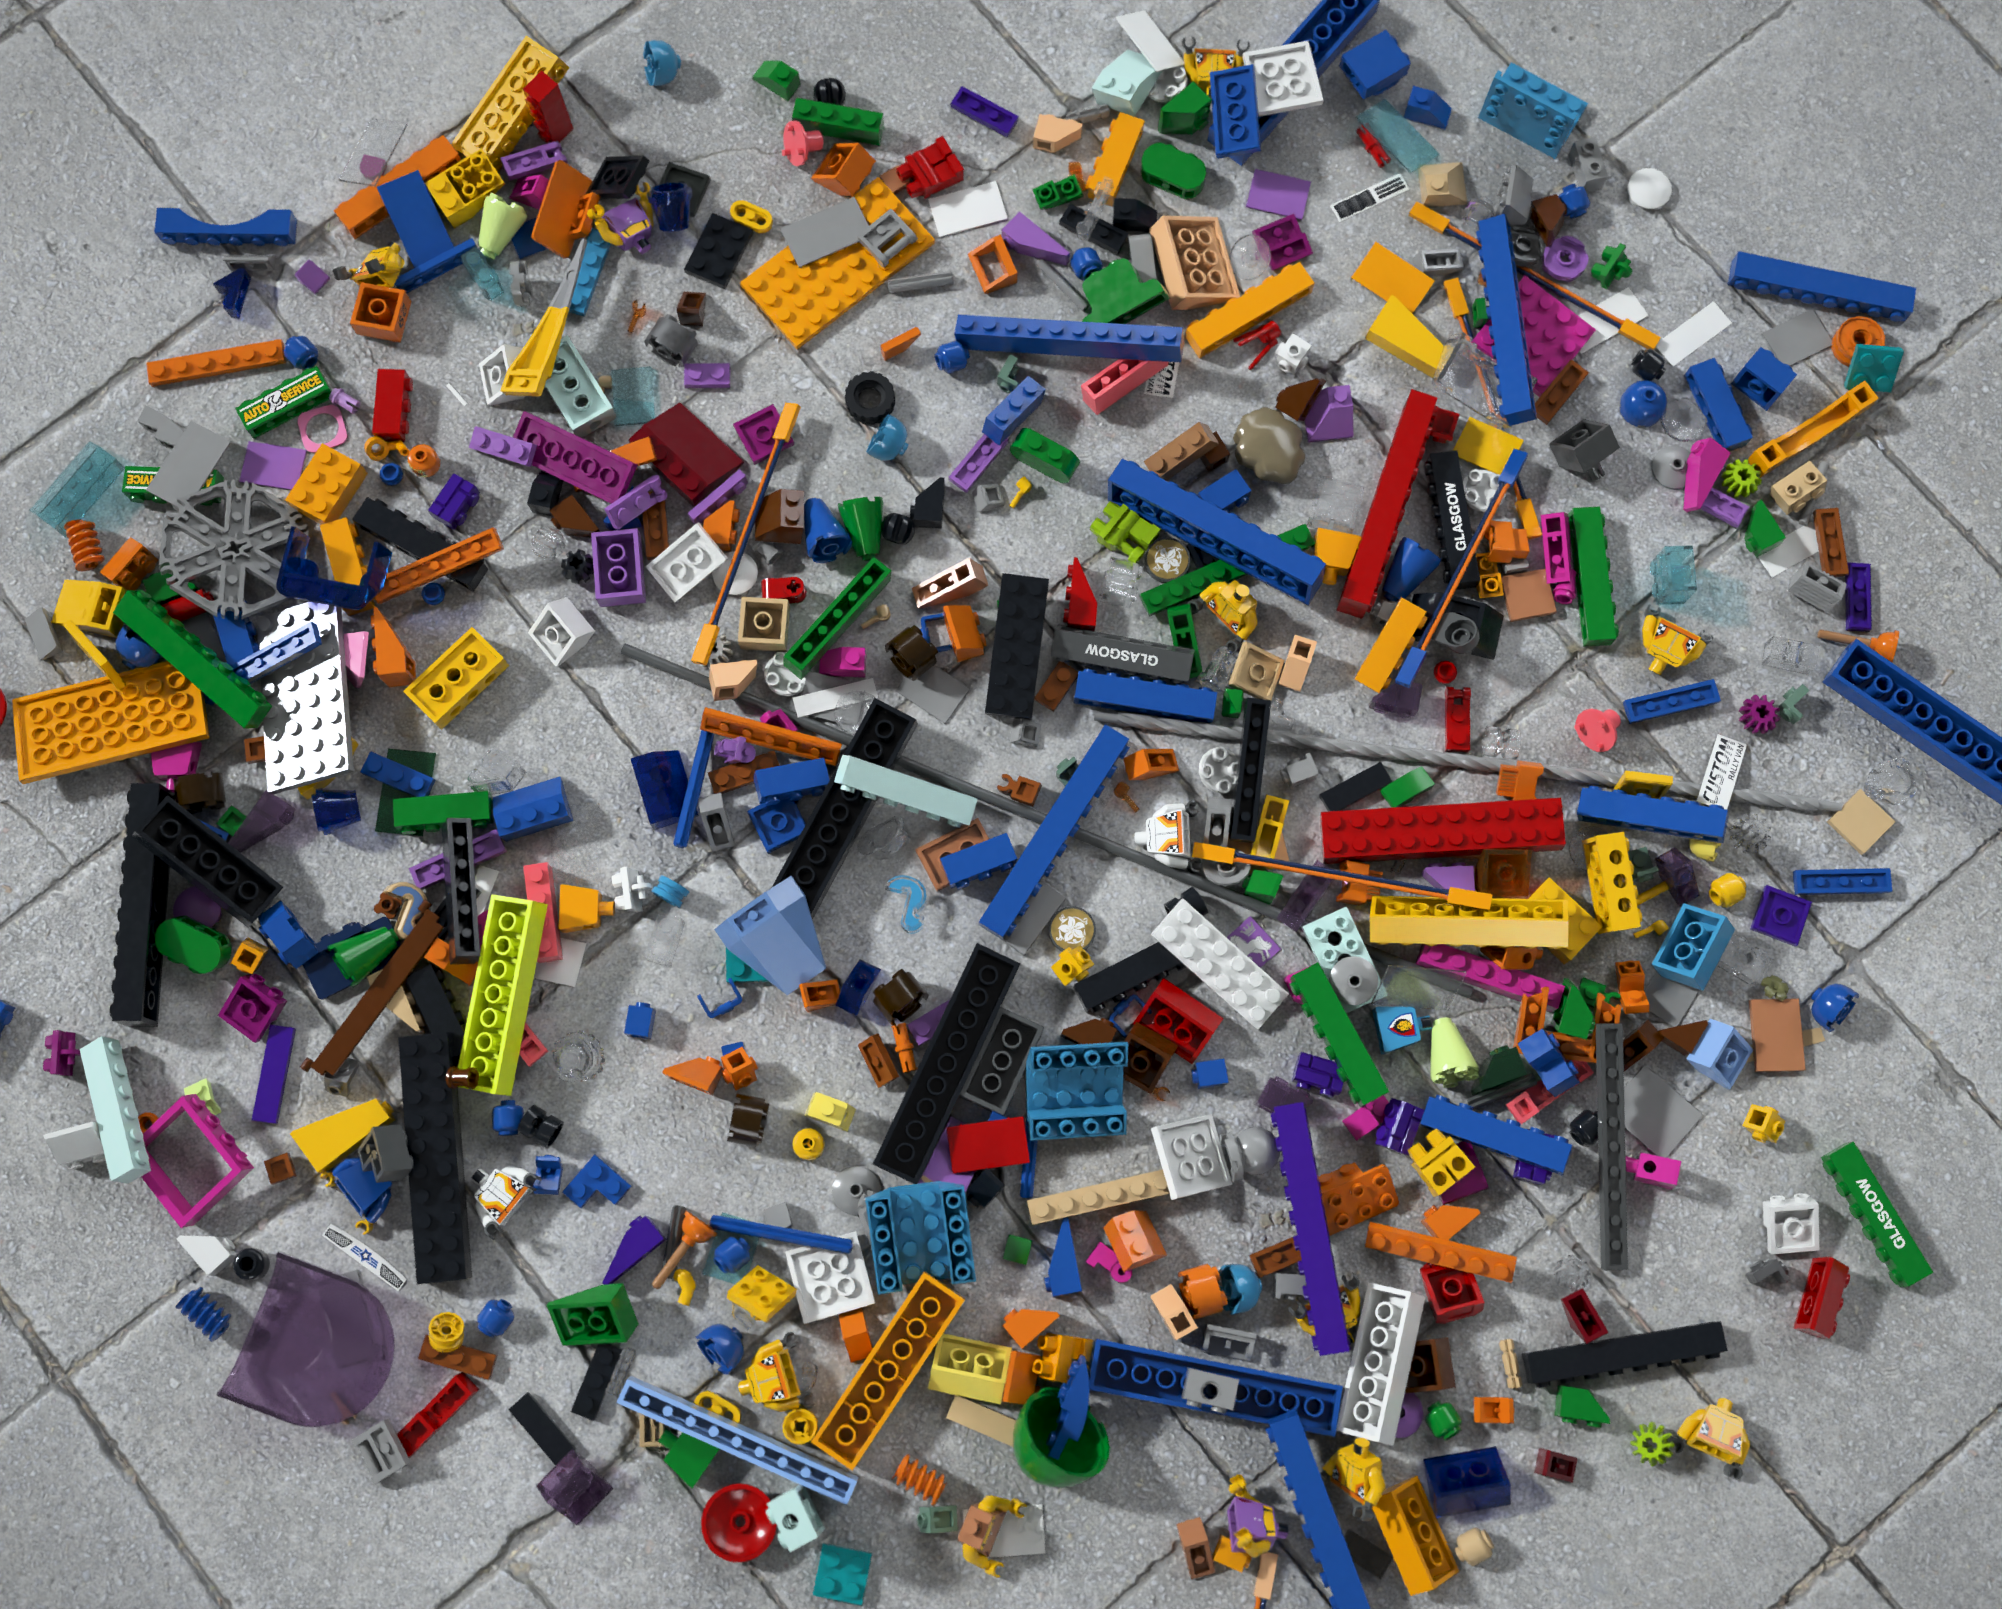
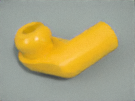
M677 1269L674 1272L673 1278L682 1289L678 1303L689 1306L696 1283L688 1270Z

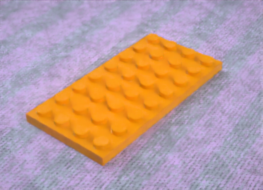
M879 177L852 196L855 197L868 225L870 226L888 210L892 209L918 238L916 242L908 244L891 258L888 265L884 268L881 267L871 253L858 242L799 268L789 246H787L740 282L741 287L797 350L935 244V239ZM902 232L884 245L880 251L884 253L903 238Z
M166 661L151 665L150 667L118 673L126 685L120 691L105 676L12 699L19 781L22 784H27L209 739L204 693L172 664Z

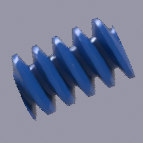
M200 1287L186 1294L178 1302L176 1309H181V1314L184 1316L189 1315L188 1320L190 1322L196 1321L195 1327L197 1329L203 1328L202 1334L204 1336L210 1335L209 1341L213 1342L228 1329V1321L231 1318V1314L222 1317L221 1314L225 1308L221 1307L215 1310L217 1301L214 1300L208 1304L207 1301L211 1295L206 1294L201 1297L200 1295L204 1288Z

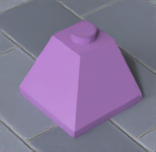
M1350 385L1327 387L1321 390L1304 420L1308 443L1353 437V402Z

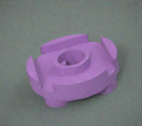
M1562 236L1560 239L1554 240L1552 245L1544 250L1542 269L1557 280L1574 281L1575 278L1584 272L1588 264L1589 257L1584 250L1585 246L1580 240L1571 236ZM1568 255L1570 262L1565 263L1561 261L1560 256Z

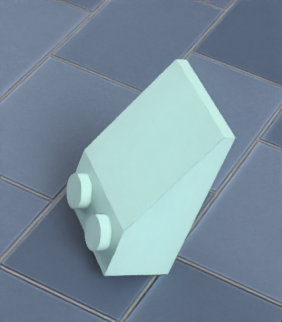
M1127 49L1102 70L1094 83L1092 91L1098 105L1107 104L1110 109L1135 117L1161 72H1156L1143 54Z

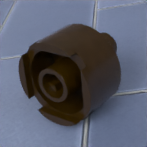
M913 625L911 628H905L885 644L886 652L891 651L893 655L890 660L906 678L911 675L912 681L918 679L937 663L935 655L938 654L937 648L931 642H926L922 637L921 630L916 625Z
M211 772L212 777H208L204 773H197L173 779L176 802L189 813L202 812V808L208 807L210 809L225 808L226 798L222 773Z
M904 969L897 971L892 976V980L886 985L881 984L873 991L875 995L873 1003L891 1025H896L895 1020L897 1019L900 1022L908 1019L920 1009L922 1005L919 1002L922 998L927 1000L929 994L912 973L905 972Z
M736 1094V1099L740 1100V1103H734L729 1132L733 1133V1137L728 1136L727 1142L756 1147V1143H762L764 1128L760 1127L761 1119L766 1120L769 1103H765L764 1098Z

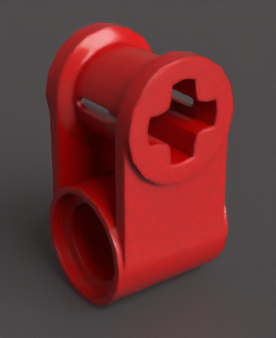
M798 577L767 578L761 581L762 598L788 599L789 604L800 603L806 598V588L803 581ZM794 587H798L796 589V593H792L794 591Z

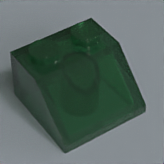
M1508 1045L1489 1052L1490 1057L1483 1061L1478 1072L1479 1078L1474 1081L1471 1088L1472 1095L1527 1074L1517 1047L1509 1049Z

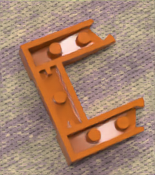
M1549 987L1541 988V993L1527 997L1526 993L1522 995L1513 1045L1516 1054H1523L1517 1043L1544 1028ZM1597 993L1593 1012L1595 1028L1593 1033L1589 1034L1587 1040L1560 1032H1546L1549 1035L1553 1033L1560 1044L1559 1050L1567 1060L1596 1063V1024L1619 1023L1621 1005L1618 1004L1614 1007L1604 1001L1605 995Z

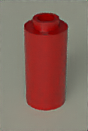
M204 588L195 591L205 599L215 601L210 591L206 592ZM183 596L161 604V606L167 609L168 615L180 622L207 612Z

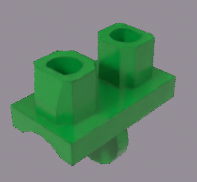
M1620 243L1617 248L1606 246L1601 256L1602 260L1606 261L1607 264L1595 263L1592 267L1591 275L1593 278L1601 281L1602 288L1608 289L1614 278L1620 280L1622 277L1628 278L1633 272L1629 266L1631 261L1627 259V255L1624 253L1626 245Z

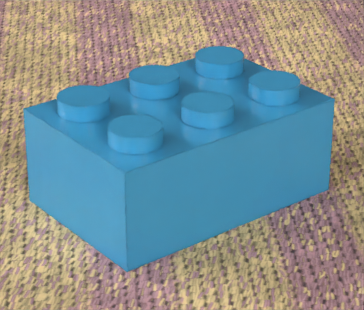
M1683 903L1652 966L1661 977L1704 991L1735 928L1726 916Z

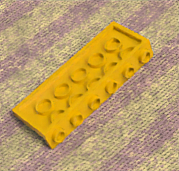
M525 36L451 145L465 157L482 148L498 172L502 167L501 157L508 156L514 150L516 144L534 120L529 112L530 107L525 102L526 96L523 88L541 70L559 84L568 71L569 66L558 56L528 36Z

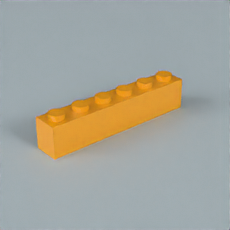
M1300 262L1295 265L1290 264L1283 268L1281 273L1275 277L1273 275L1267 277L1258 287L1252 286L1247 289L1241 297L1230 299L1219 310L1217 308L1211 310L1202 320L1199 321L1197 319L1187 326L1185 338L1200 359L1312 293L1315 283Z

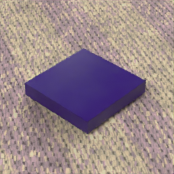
M1766 885L1764 886L1750 930L1796 947L1799 944L1812 902Z

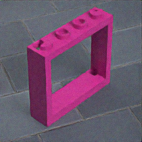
M196 1094L182 1096L143 1133L146 1148L176 1118L186 1111L232 1169L192 1208L146 1149L151 1171L141 1176V1178L180 1228L195 1225L254 1169L253 1165L246 1158L248 1155L238 1148L233 1136L223 1129L220 1125V1120L214 1114H211L205 1106V1101L200 1100Z

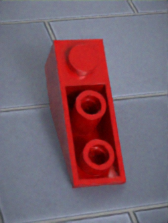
M1074 557L1073 565L1068 564L1067 578L1072 579L1071 587L1066 586L1065 600H1069L1070 604L1069 609L1064 608L1063 622L1068 623L1069 627L1095 631L1097 601L1078 558Z

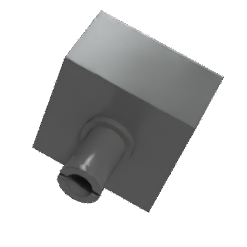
M1583 419L1549 443L1559 467L1581 473L1588 471L1591 480L1594 481L1605 475L1600 462L1620 448L1609 424Z

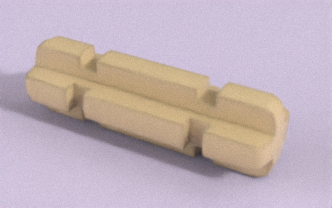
M1512 1339L1501 1340L1499 1345L1500 1350L1503 1351L1502 1359L1505 1374L1508 1375V1378H1506L1508 1387L1510 1389L1522 1387L1521 1376H1518L1520 1370L1516 1353L1513 1352V1349H1515L1514 1341Z

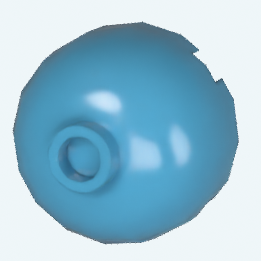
M651 40L645 42L643 59H647V66L644 69L649 85L662 86L670 83L676 77L677 69L681 68L680 56L676 55L674 48L664 41Z
M888 414L878 428L880 429L873 435L866 450L867 454L880 461L892 460L898 454L902 456L909 445L906 443L907 430L904 424L896 417Z
M1223 1265L1219 1270L1220 1278H1222V1287L1219 1286L1220 1291L1223 1290L1225 1292L1228 1305L1223 1306V1309L1231 1311V1315L1251 1310L1256 1306L1262 1292L1261 1280L1250 1267L1245 1265Z

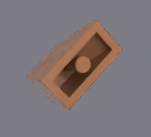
M1201 1518L1189 1519L1176 1524L1191 1580L1215 1573L1209 1541Z

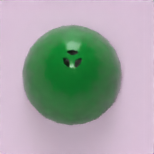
M1046 1387L1032 1394L1018 1415L1013 1432L1014 1454L1021 1471L1030 1480L1048 1487H1071L1091 1479L1105 1468L1110 1453L1109 1439L1103 1423L1097 1422L1090 1412L1091 1407L1088 1405L1087 1417L1078 1442L1068 1438L1059 1459L1050 1457L1046 1441L1051 1431L1055 1432L1058 1426L1056 1423L1057 1417L1063 1408L1060 1406V1398L1058 1397L1060 1388Z

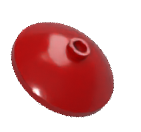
M744 1483L725 1486L713 1494L706 1503L701 1518L702 1535L709 1549L718 1557L730 1562H746L761 1555L770 1546L777 1529V1524L772 1525L766 1513V1510L769 1508L767 1504L771 1501L770 1498L759 1488ZM738 1517H744V1526L737 1524Z

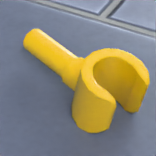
M1022 477L1016 483L1020 491L1009 505L1013 509L1021 497L1030 492L1032 488L1030 481L1026 477Z
M1658 920L1647 928L1633 933L1636 939L1654 930L1660 936L1669 927L1663 920Z

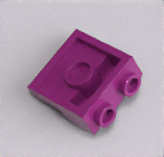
M255 973L239 978L218 1016L251 1041L257 1043L262 1039L270 1023L277 1020L287 1000L283 998L284 994L281 990L275 987L269 988L264 984L265 979Z

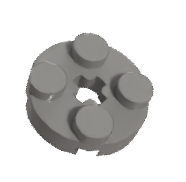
M526 261L510 262V275H513L511 291L517 307L530 306L529 294H532L531 281L526 280V274H528Z

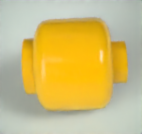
M1726 873L1711 883L1709 896L1717 906L1729 908L1745 898L1746 883L1742 877L1736 876L1733 873Z
M804 1128L798 1131L792 1142L795 1154L806 1161L819 1158L825 1148L823 1136L812 1128Z

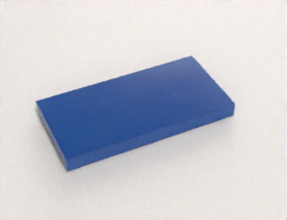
M1254 64L1210 72L1215 153L1217 159L1261 151Z
M419 170L377 186V190L414 268L454 248Z

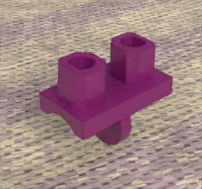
M53 1030V1035L45 1037V1047L52 1051L51 1058L43 1061L44 1071L50 1072L53 1075L73 1076L75 1056H81L80 1050L76 1049V1033Z

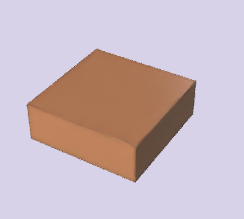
M898 165L880 175V179L894 194L904 190L906 185L910 184L909 179L902 182L896 174Z

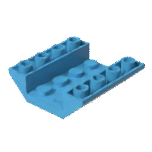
M1128 1042L1030 1048L1026 1060V1112L1031 1141L1126 1135L1127 1112L1123 1106V1067H1128Z
M942 1181L890 1187L865 1198L878 1294L903 1291V1284L917 1283L924 1271L938 1280L951 1278L952 1285L976 1282L964 1185Z

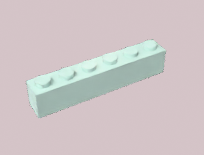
M842 755L834 780L835 783L841 784V790L854 793L856 789L863 792V797L872 800L880 797L884 799V804L893 807L901 804L906 806L905 811L918 814L920 810L926 812V817L939 821L941 817L948 820V825L960 828L961 824L970 826L978 800L977 798L848 755Z
M101 1036L81 1048L80 1053L110 1179L114 1182L129 1184L151 1171L149 1157L146 1152L143 1133L138 1120V1112L135 1107L133 1092L122 1055V1047L119 1040Z

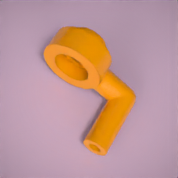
M373 436L364 445L366 454L374 461L385 459L389 451L398 450L402 456L409 454V449L401 440L386 442L379 436ZM374 444H379L377 450L372 449Z

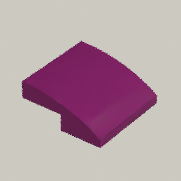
M1294 213L1252 231L1256 243L1272 271L1313 254L1305 233L1301 232Z
M1464 1141L1456 1143V1145L1473 1163L1475 1168L1460 1180L1455 1181L1456 1183L1439 1195L1443 1205L1489 1188L1472 1145Z

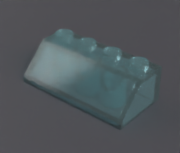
M89 441L29 511L66 538L67 530L64 528L66 522L82 519L123 472L125 467L100 446Z

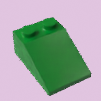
M623 1283L599 1285L548 1302L546 1305L562 1346L627 1342L639 1324Z

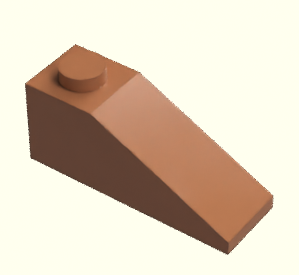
M967 558L913 587L912 591L917 608L923 609L970 596L989 585L983 566L971 558Z

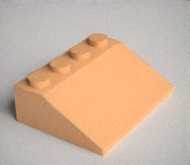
M1162 216L1149 229L1165 288L1170 296L1169 302L1172 310H1192L1224 303L1234 297H1240L1218 217Z

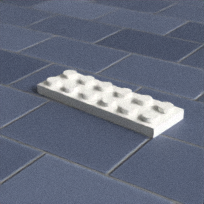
M1184 899L1177 903L1150 934L1257 1030L1289 995L1288 992Z

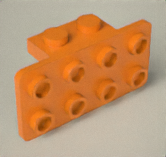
M558 160L554 164L531 237L537 243L565 259L570 256L574 241L588 236L591 232L593 219L588 217L587 212L589 209H593L595 214L597 213L594 205L598 204L600 196L594 192L586 194L592 180L562 160Z
M1353 1162L1345 1164L1340 1169L1319 1176L1330 1236L1399 1205V1199L1389 1170L1384 1164L1362 1172L1357 1164Z

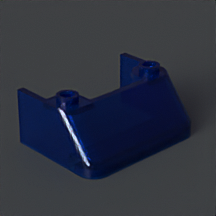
M291 526L276 582V588L280 594L287 598L360 610L383 589L392 552L381 543L374 541L367 573L362 576L359 585L318 578V565L310 559H305L310 537L298 528Z

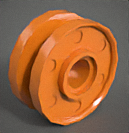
M1852 317L1842 323L1832 338L1831 349L1836 359L1849 367L1855 346L1858 344L1855 340L1865 345L1884 346L1885 335L1883 329L1876 321L1868 317Z

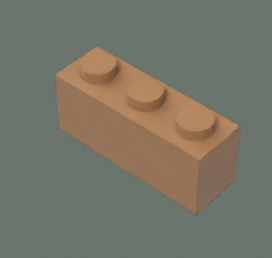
M1198 422L1147 458L1144 463L1149 471L1155 472L1160 478L1168 481L1216 447L1219 442L1207 424Z

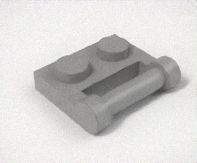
M892 209L888 210L857 236L858 241L883 268L889 264L891 258L908 244H913L918 240L915 233ZM902 232L903 238L884 253L880 251L884 245Z
M389 1418L382 1420L352 1439L354 1446H358L373 1476L371 1480L374 1485L411 1463ZM367 1440L369 1441V1443H370V1445H371V1447H372V1449H373V1451H374V1453H375V1455H376V1457H377V1459H378V1461H379V1463H380V1465H381L383 1471H381V1469H380V1467H379V1465H378V1463H377V1461H376V1459H375V1457H374V1455H373V1453H372V1451H371V1449H370V1447H369V1445H368V1443H367Z

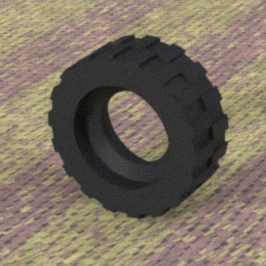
M873 371L868 373L862 372L848 382V387L845 389V402L851 417H854V420L860 421L862 424L875 425V423H881L888 414L893 412L895 393L893 385L887 377ZM874 388L879 391L881 402L878 406L866 408L860 404L859 395L864 389Z

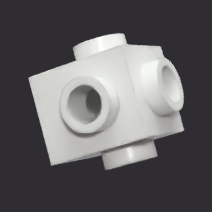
M1292 333L1287 342H1281L1277 348L1275 363L1282 371L1295 375L1297 370H1303L1309 361L1307 356L1312 345Z

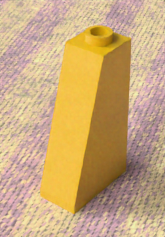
M1391 295L1370 327L1366 340L1436 379L1438 374H1444L1450 365V362L1447 361L1450 352L1395 296Z
M375 1098L296 1129L290 1135L318 1173H324L358 1149L372 1127L387 1126L395 1121L392 1115L394 1110L386 1100L382 1102Z

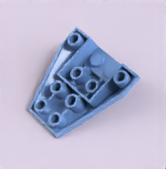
M792 876L764 892L714 929L729 951L786 995L799 988V984L806 983L826 969L806 896Z

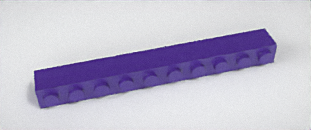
M1304 1102L1274 1107L1275 1112L1271 1113L1273 1128L1278 1127L1279 1137H1275L1277 1151H1282L1284 1160L1280 1162L1282 1177L1287 1176L1288 1186H1284L1286 1200L1291 1201L1293 1211H1289L1291 1226L1296 1225L1297 1235L1293 1236L1296 1251L1300 1250L1302 1260L1298 1261L1300 1275H1305L1306 1285L1302 1286L1305 1301H1310L1311 1310L1307 1311L1309 1325H1314L1316 1334L1312 1336L1314 1351L1319 1350V1356L1349 1352L1351 1350L1306 1106Z

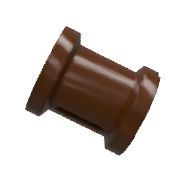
M450 1067L446 1073V1084L450 1089H456L458 1086L474 1089L478 1085L479 1073L474 1067L467 1069Z

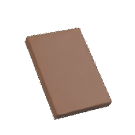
M979 818L971 821L970 826L963 825L915 849L936 892L950 886L940 858L989 840Z
M1799 998L1785 999L1783 1001L1777 999L1749 1000L1755 1072L1805 1071Z

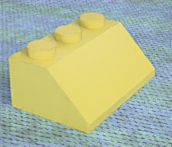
M943 1333L937 1342L928 1389L1001 1404L1012 1348Z

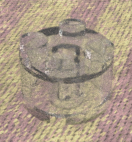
M1110 557L1107 564L1110 565V569L1104 573L1099 602L1123 608L1131 607L1132 602H1135L1138 588H1134L1137 580H1140L1143 567L1138 566V563Z

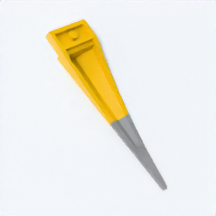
M584 238L581 240L566 275L543 318L520 354L507 370L501 392L505 395L541 397L546 380L551 378L587 241Z

